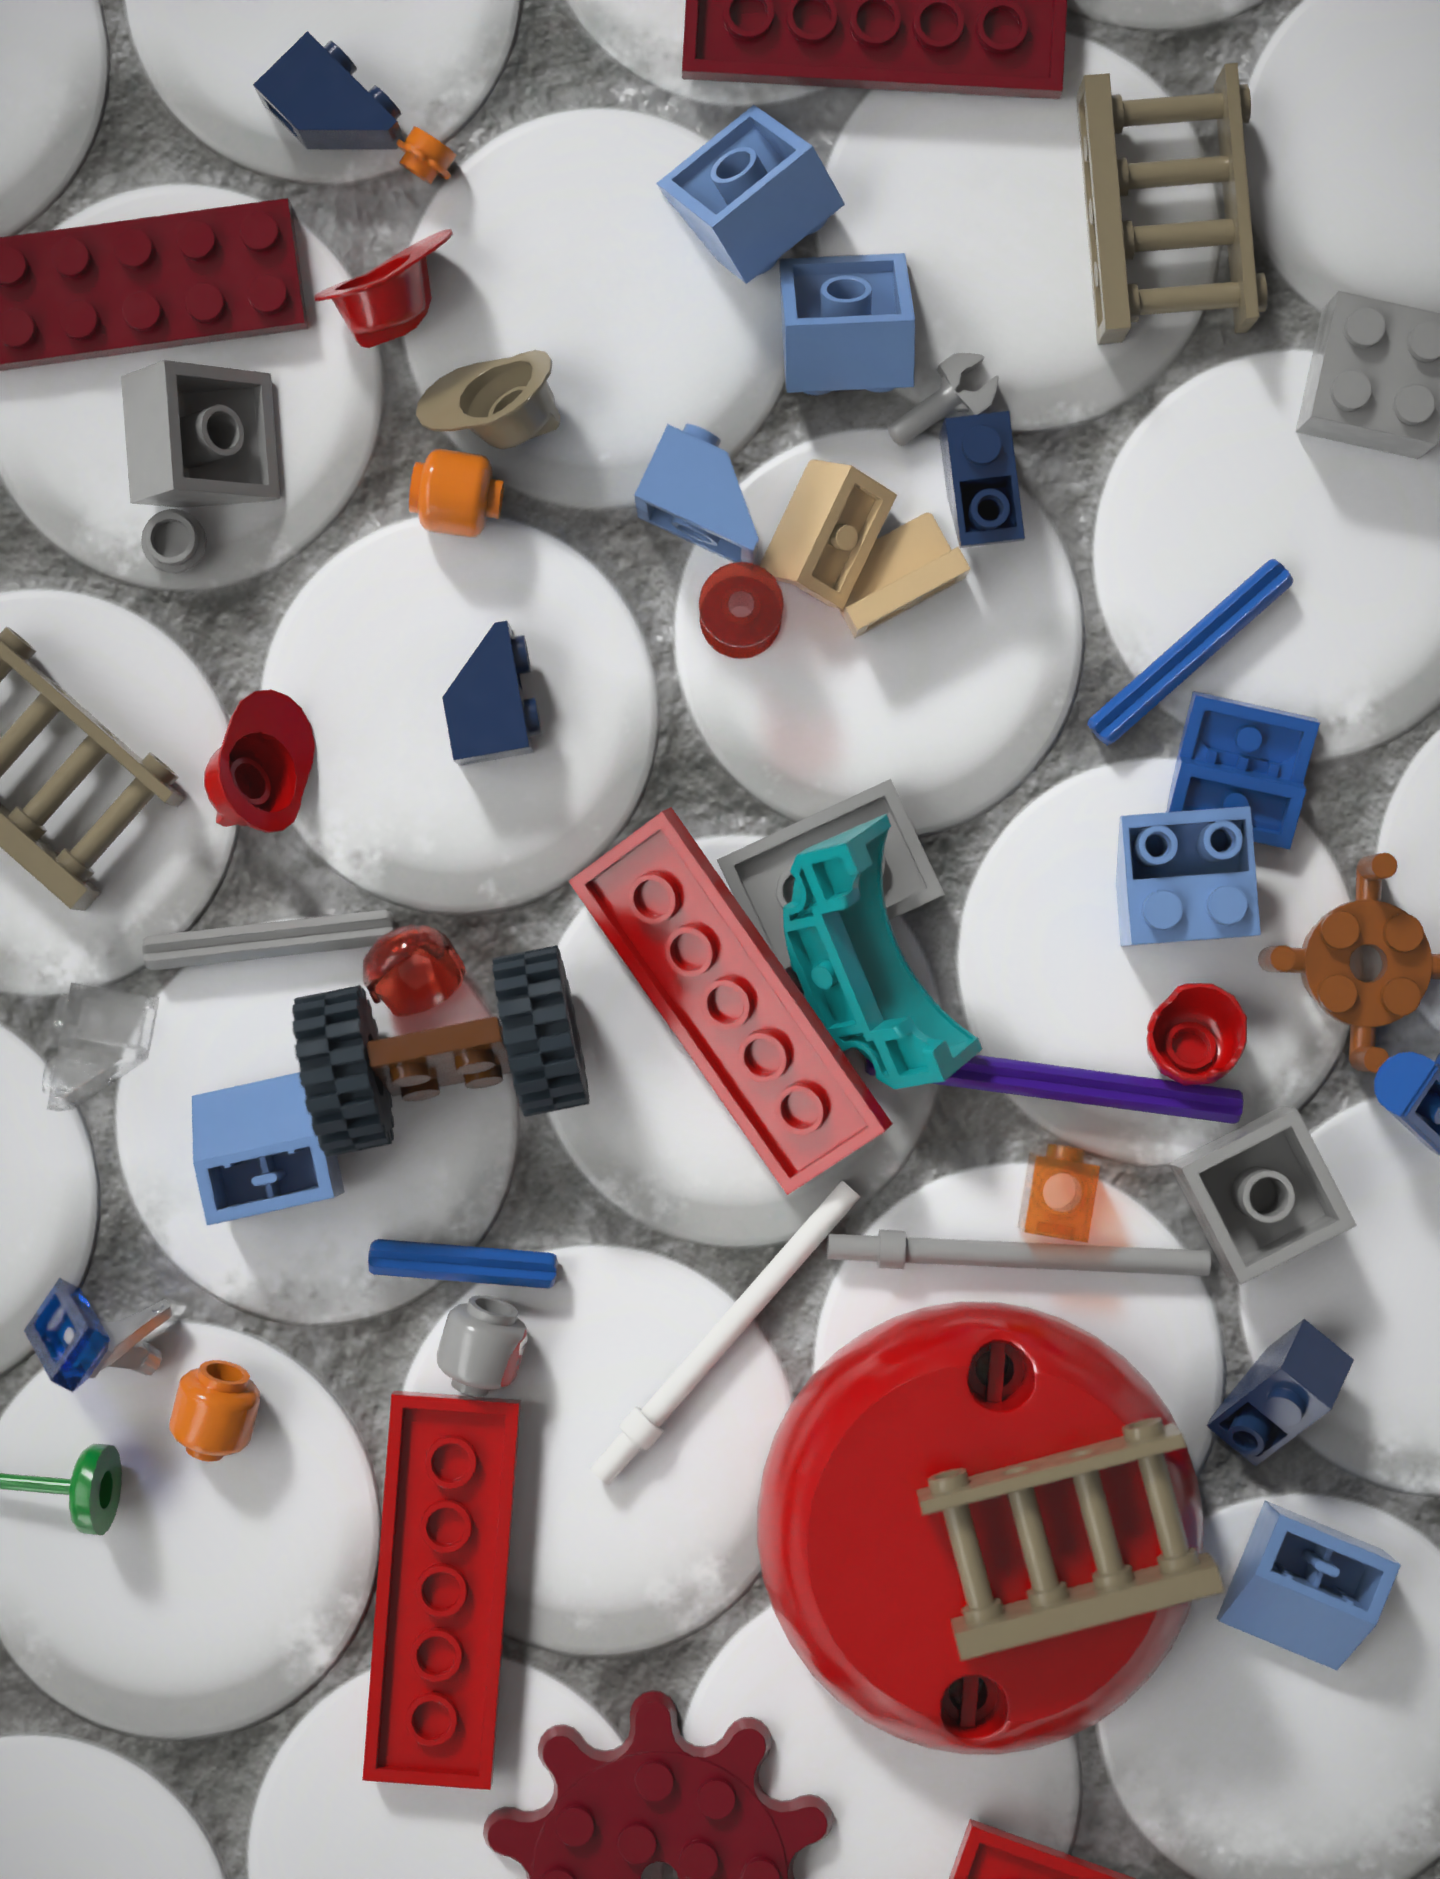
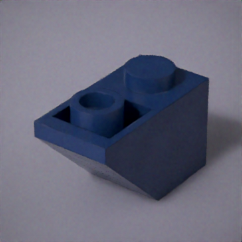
M308 31L253 84L262 104L306 149L396 150L398 148L396 145L397 140L405 141L396 120L401 115V112L395 103L376 85L367 91L352 76L357 68L343 50L331 40L323 47Z
M1002 411L945 418L939 436L947 499L959 547L966 548L1024 541L1025 534L1010 412Z
M508 621L495 622L442 697L453 761L459 766L534 753L531 737L542 735L536 698L524 699L520 675L531 673L525 635L513 637L512 628Z
M1303 1319L1263 1352L1211 1416L1207 1427L1254 1466H1257L1332 1410L1354 1359L1307 1320Z

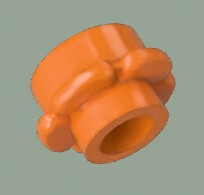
M416 126L412 128L404 142L400 139L397 140V147L405 152L399 164L415 176L429 184H432L437 175L443 179L451 177L450 172L447 170L457 155L442 142Z

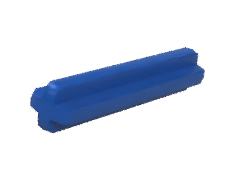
M377 1239L371 1243L368 1254L369 1272L373 1275L547 1289L554 1286L557 1277V1256L548 1252Z

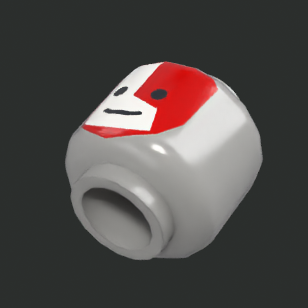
M472 1296L468 1303L459 1304L450 1310L437 1350V1364L444 1374L452 1378L451 1385L454 1389L466 1395L483 1397L488 1394L489 1390L505 1388L515 1380L528 1339L527 1328L518 1318V1310L505 1301L489 1296Z

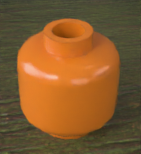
M435 449L427 456L425 463L415 462L409 493V512L418 514L421 526L429 532L470 538L477 537L484 530L487 518H500L504 495V481L493 479L492 465L486 456Z
M222 1360L206 1361L200 1365V1368L192 1369L181 1377L170 1418L169 1430L176 1441L186 1447V1452L198 1460L213 1462L221 1460L223 1456L238 1453L251 1440L260 1405V1391L255 1383L250 1380L247 1370L241 1366Z

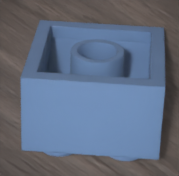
M755 105L751 106L656 183L663 195L717 261L745 284L757 275L769 271L777 263L779 257L805 236L821 229L827 222V219L845 205L814 147Z
M905 253L779 259L786 393L803 392L809 395H824L831 391L866 389L872 392H888L895 388L914 387L915 315Z
M687 423L682 431L668 424L634 494L638 518L752 571L758 558L759 538L728 452L718 448L721 440L716 435L701 427Z

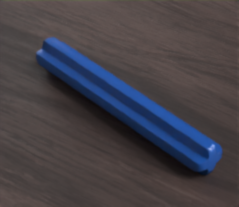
M1276 559L1268 560L1090 717L1087 724L1093 734L1106 745H1110L1119 739L1291 587L1294 580L1289 571Z

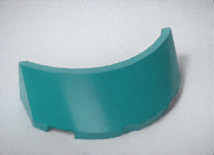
M884 814L806 848L796 855L789 871L795 878L792 901L783 907V926L790 963L801 983L804 997L837 1045L843 1051L855 1047L873 1063L876 1079L892 1089H900L943 1082L983 1048L978 1037H975L953 1020L927 993L906 962L895 939L888 918L882 883L884 847L889 828L891 827L887 814Z

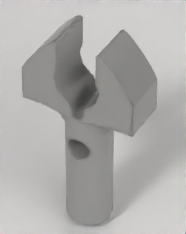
M955 353L940 363L937 368L938 373L942 377L940 389L891 423L888 427L890 437L896 444L903 446L952 411L967 412L968 415L986 413L995 397L999 376L996 375L989 380L980 390L975 392L963 390L957 393L956 390L959 387L961 376L981 365L984 356L974 353Z

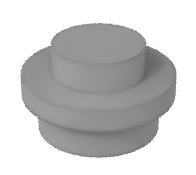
M167 509L158 512L146 523L142 532L141 544L146 558L156 568L167 573H182L195 567L202 559L206 549V535L202 525L194 516L183 510Z

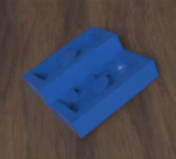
M1193 691L1181 737L1166 812L1251 806L1253 841L1290 850L1307 790L1303 783L1320 722L1314 717Z

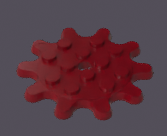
M650 1690L636 1697L631 1705L629 1735L623 1744L615 1749L601 1750L594 1748L586 1742L581 1733L574 1727L565 1724L554 1725L548 1728L540 1738L538 1757L554 1782V1792L551 1799L542 1808L534 1811H524L515 1807L505 1806L495 1809L484 1823L483 1836L486 1845L493 1852L519 1862L526 1872L527 1879H642L641 1875L644 1869L655 1862H665L671 1865L677 1872L678 1879H795L793 1863L796 1856L806 1846L818 1843L826 1838L832 1828L833 1816L828 1803L819 1796L808 1794L792 1800L780 1801L771 1798L763 1791L759 1783V1771L771 1750L772 1737L768 1727L761 1720L754 1717H742L735 1720L728 1727L723 1737L716 1743L708 1746H696L686 1741L681 1735L677 1724L676 1705L671 1697L662 1691Z

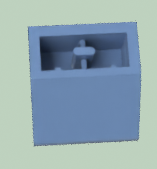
M1251 806L1120 816L1116 870L1120 946L1261 935Z
M299 1072L192 1096L193 1164L207 1226L331 1199L345 1193L337 1155L326 1157L324 1151H321L318 1145V1136L314 1135L312 1117L307 1112L305 1104L306 1095L304 1086L301 1087Z
M1265 1500L1216 1619L1219 1622L1305 1658L1338 1670L1377 1625L1401 1564L1381 1548Z

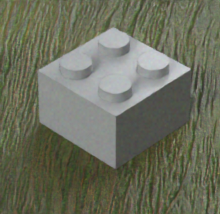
M1338 291L1322 309L1295 432L1419 459L1438 444L1440 435V313Z
M1281 1106L1169 1163L1226 1277L1240 1285L1357 1226L1298 1109Z

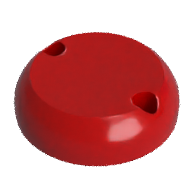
M999 1302L947 1303L924 1307L893 1317L863 1332L835 1352L810 1377L790 1404L774 1435L763 1469L757 1506L758 1552L762 1577L769 1600L788 1642L811 1674L838 1702L864 1721L894 1737L929 1749L959 1754H1005L1042 1747L1066 1739L1098 1723L1126 1703L1151 1678L1173 1647L1187 1619L1192 1601L961 1661L951 1619L963 1616L962 1608L967 1606L965 1593L943 1510L923 1515L916 1490L929 1487L927 1479L941 1472L953 1469H966L969 1477L1124 1436L1122 1428L1125 1425L1144 1419L1161 1418L1163 1426L1173 1423L1178 1428L1170 1410L1149 1381L1124 1356L1097 1336L1062 1318L1029 1307ZM990 1345L986 1387L983 1381L976 1375V1364L981 1355L989 1351ZM1007 1354L1009 1366L1004 1374L1005 1355ZM1186 1446L1164 1452V1457L1188 1547L1195 1548L1197 1554H1202L1203 1511L1198 1480ZM1138 1460L1099 1469L1123 1564L1131 1565L1132 1572L1158 1565L1157 1557L1162 1555V1550ZM1073 1477L1034 1486L1058 1581L1066 1582L1067 1588L1093 1582L1092 1574L1097 1572V1567ZM1008 1494L969 1503L993 1598L1001 1599L1002 1605L1028 1599L1027 1591L1032 1589V1584ZM963 1677L961 1704H958L955 1697L949 1693V1690L954 1681ZM980 1677L983 1680L981 1690L978 1692V1684Z

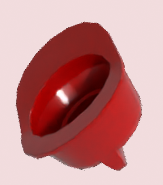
M447 229L430 235L394 255L366 274L319 292L314 296L315 301L332 299L355 341L361 347L371 348L405 336L419 326L427 315L432 299L426 256L447 242L453 235L451 229Z
M272 689L254 691L242 699L233 712L222 746L211 756L204 772V787L209 801L217 811V824L223 827L233 825L249 826L265 833L282 832L295 822L313 765L315 742L312 726L303 709L288 695Z

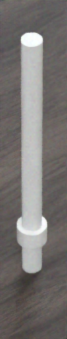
M843 1180L642 1409L635 1406L621 1422L619 1427L622 1432L590 1468L602 1482L610 1485L641 1448L645 1451L651 1448L664 1433L661 1425L861 1198Z

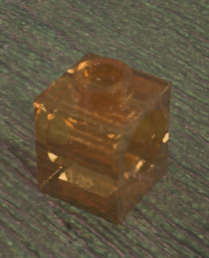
M1047 1143L1046 1155L1029 1152L1017 1225L1020 1230L1025 1233L1088 1243L1100 1166L1084 1161L1085 1149ZM1058 1173L1069 1174L1075 1184L1073 1199L1064 1207H1049L1043 1197V1188L1046 1181Z

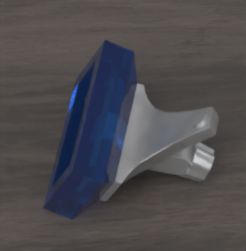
M59 1278L24 1329V1332L50 1381L74 1392L88 1378H96L98 1373L107 1366L131 1369L151 1376L158 1369L162 1361V1352L149 1343L143 1344L141 1340L173 1315L169 1303L166 1299H163L122 1320L105 1322L98 1319L79 1287Z

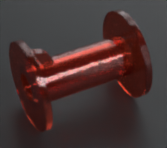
M748 562L730 563L714 571L705 581L699 597L700 626L708 644L718 653L733 659L752 658L766 651L776 640L781 627L784 602L778 582L767 570ZM736 606H745L751 613L745 617H737L730 611Z

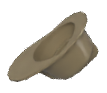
M532 350L509 358L479 362L457 368L439 378L426 389L418 401L416 416L423 427L432 431L470 429L492 447L502 450L516 447L529 439L554 431L560 425V413L555 405L554 395L547 382L551 374L553 361L546 352Z

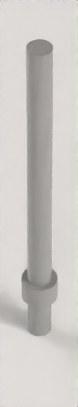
M879 1230L878 1236L828 1234L827 1259L877 1261L878 1268L904 1269L905 1263L1195 1276H1209L1211 1270V1254L1207 1250L906 1237V1232L900 1230Z

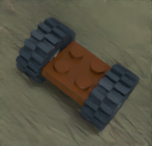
M558 945L493 958L494 988L498 1000L497 1008L501 1023L498 1017L494 1016L379 1040L376 1020L372 1017V1007L361 985L295 998V1005L292 1007L295 1021H292L297 1043L294 1045L296 1059L299 1061L301 1071L299 1072L301 1087L304 1086L307 1112L312 1117V1129L314 1135L318 1136V1145L321 1151H324V1155L330 1157L392 1144L394 1140V1117L391 1108H393L391 1095L393 1097L401 1095L404 1101L426 1100L439 1095V1087L465 1082L466 1088H485L501 1083L503 1081V1074L512 1073L515 1092L524 1117L589 1104L588 1081L581 1049V1040L570 987Z

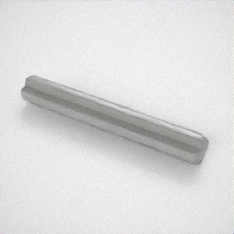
M377 910L147 936L143 939L142 952L147 969L161 970L386 945L395 941L396 932L392 912Z

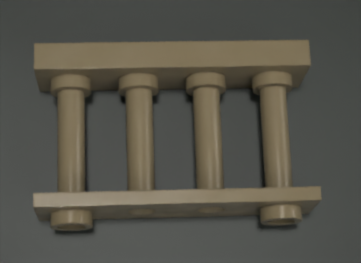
M1238 63L1224 64L1214 83V93L1122 101L1120 94L1111 95L1110 73L1084 75L1076 95L1097 345L1122 343L1131 329V323L1138 322L1140 315L1233 308L1235 333H1247L1258 320L1259 312H1265L1267 283L1264 273H1256L1243 132V124H1247L1250 121L1251 96L1248 84H1239ZM1217 119L1220 156L1128 163L1126 157L1117 158L1115 134H1122L1123 127ZM1222 182L1225 219L1133 226L1131 220L1122 221L1120 197H1127L1129 190ZM1227 245L1230 282L1139 290L1136 283L1128 284L1126 260L1133 259L1135 252Z
M6 626L0 633V682L14 669L40 694L0 738V778L59 711L63 712L88 736L24 808L16 806L11 812L0 803V847L67 907L73 910L86 911L102 893L89 881V878L94 874L91 866L154 795L158 796L164 803L178 807L185 797L172 786L179 778L175 772L150 752L142 760L32 663L30 658L36 653V650L15 631ZM109 753L136 778L71 851L64 848L58 854L41 839L47 831L43 825L102 758Z
M1161 1418L1136 1421L1122 1428L1124 1434L1122 1437L969 1477L966 1469H953L941 1472L927 1479L929 1487L916 1490L923 1515L943 1510L967 1606L962 1608L963 1616L952 1618L951 1623L961 1661L1225 1592L1218 1565L1209 1553L1197 1554L1195 1548L1188 1547L1164 1457V1452L1186 1447L1182 1432L1173 1423L1163 1426ZM1138 1460L1162 1555L1157 1557L1158 1565L1132 1572L1131 1565L1123 1564L1099 1469ZM1068 1477H1073L1097 1567V1572L1092 1574L1093 1582L1067 1588L1066 1582L1058 1581L1034 1491V1486ZM1003 1494H1008L1032 1584V1589L1027 1591L1028 1599L1002 1605L1001 1599L993 1598L969 1508V1503Z

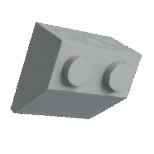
M163 360L121 376L130 503L188 508L280 499L271 373Z

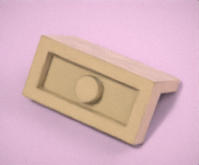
M810 460L758 567V573L768 579L793 584L824 604L843 609L897 494L852 465Z
M927 512L876 539L844 608L839 609L852 635L854 638H857L966 578L971 568L959 546L951 550L935 518L931 513Z

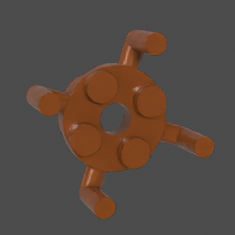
M1389 853L1366 856L1358 862L1355 901L1341 904L1324 915L1307 934L1302 948H1291L1285 945L1271 946L1261 950L1258 955L1259 966L1267 972L1301 973L1304 987L1318 1006L1334 1020L1350 1025L1349 1062L1355 1070L1377 1073L1380 1066L1389 1058L1388 1053L1383 1048L1376 1047V1027L1393 1023L1415 1011L1427 991L1430 979L1440 980V954H1431V948L1420 921L1399 907L1381 901L1382 879L1390 878L1397 870V861ZM1362 945L1373 947L1379 953L1382 960L1379 975L1370 982L1358 980L1350 969L1351 955Z

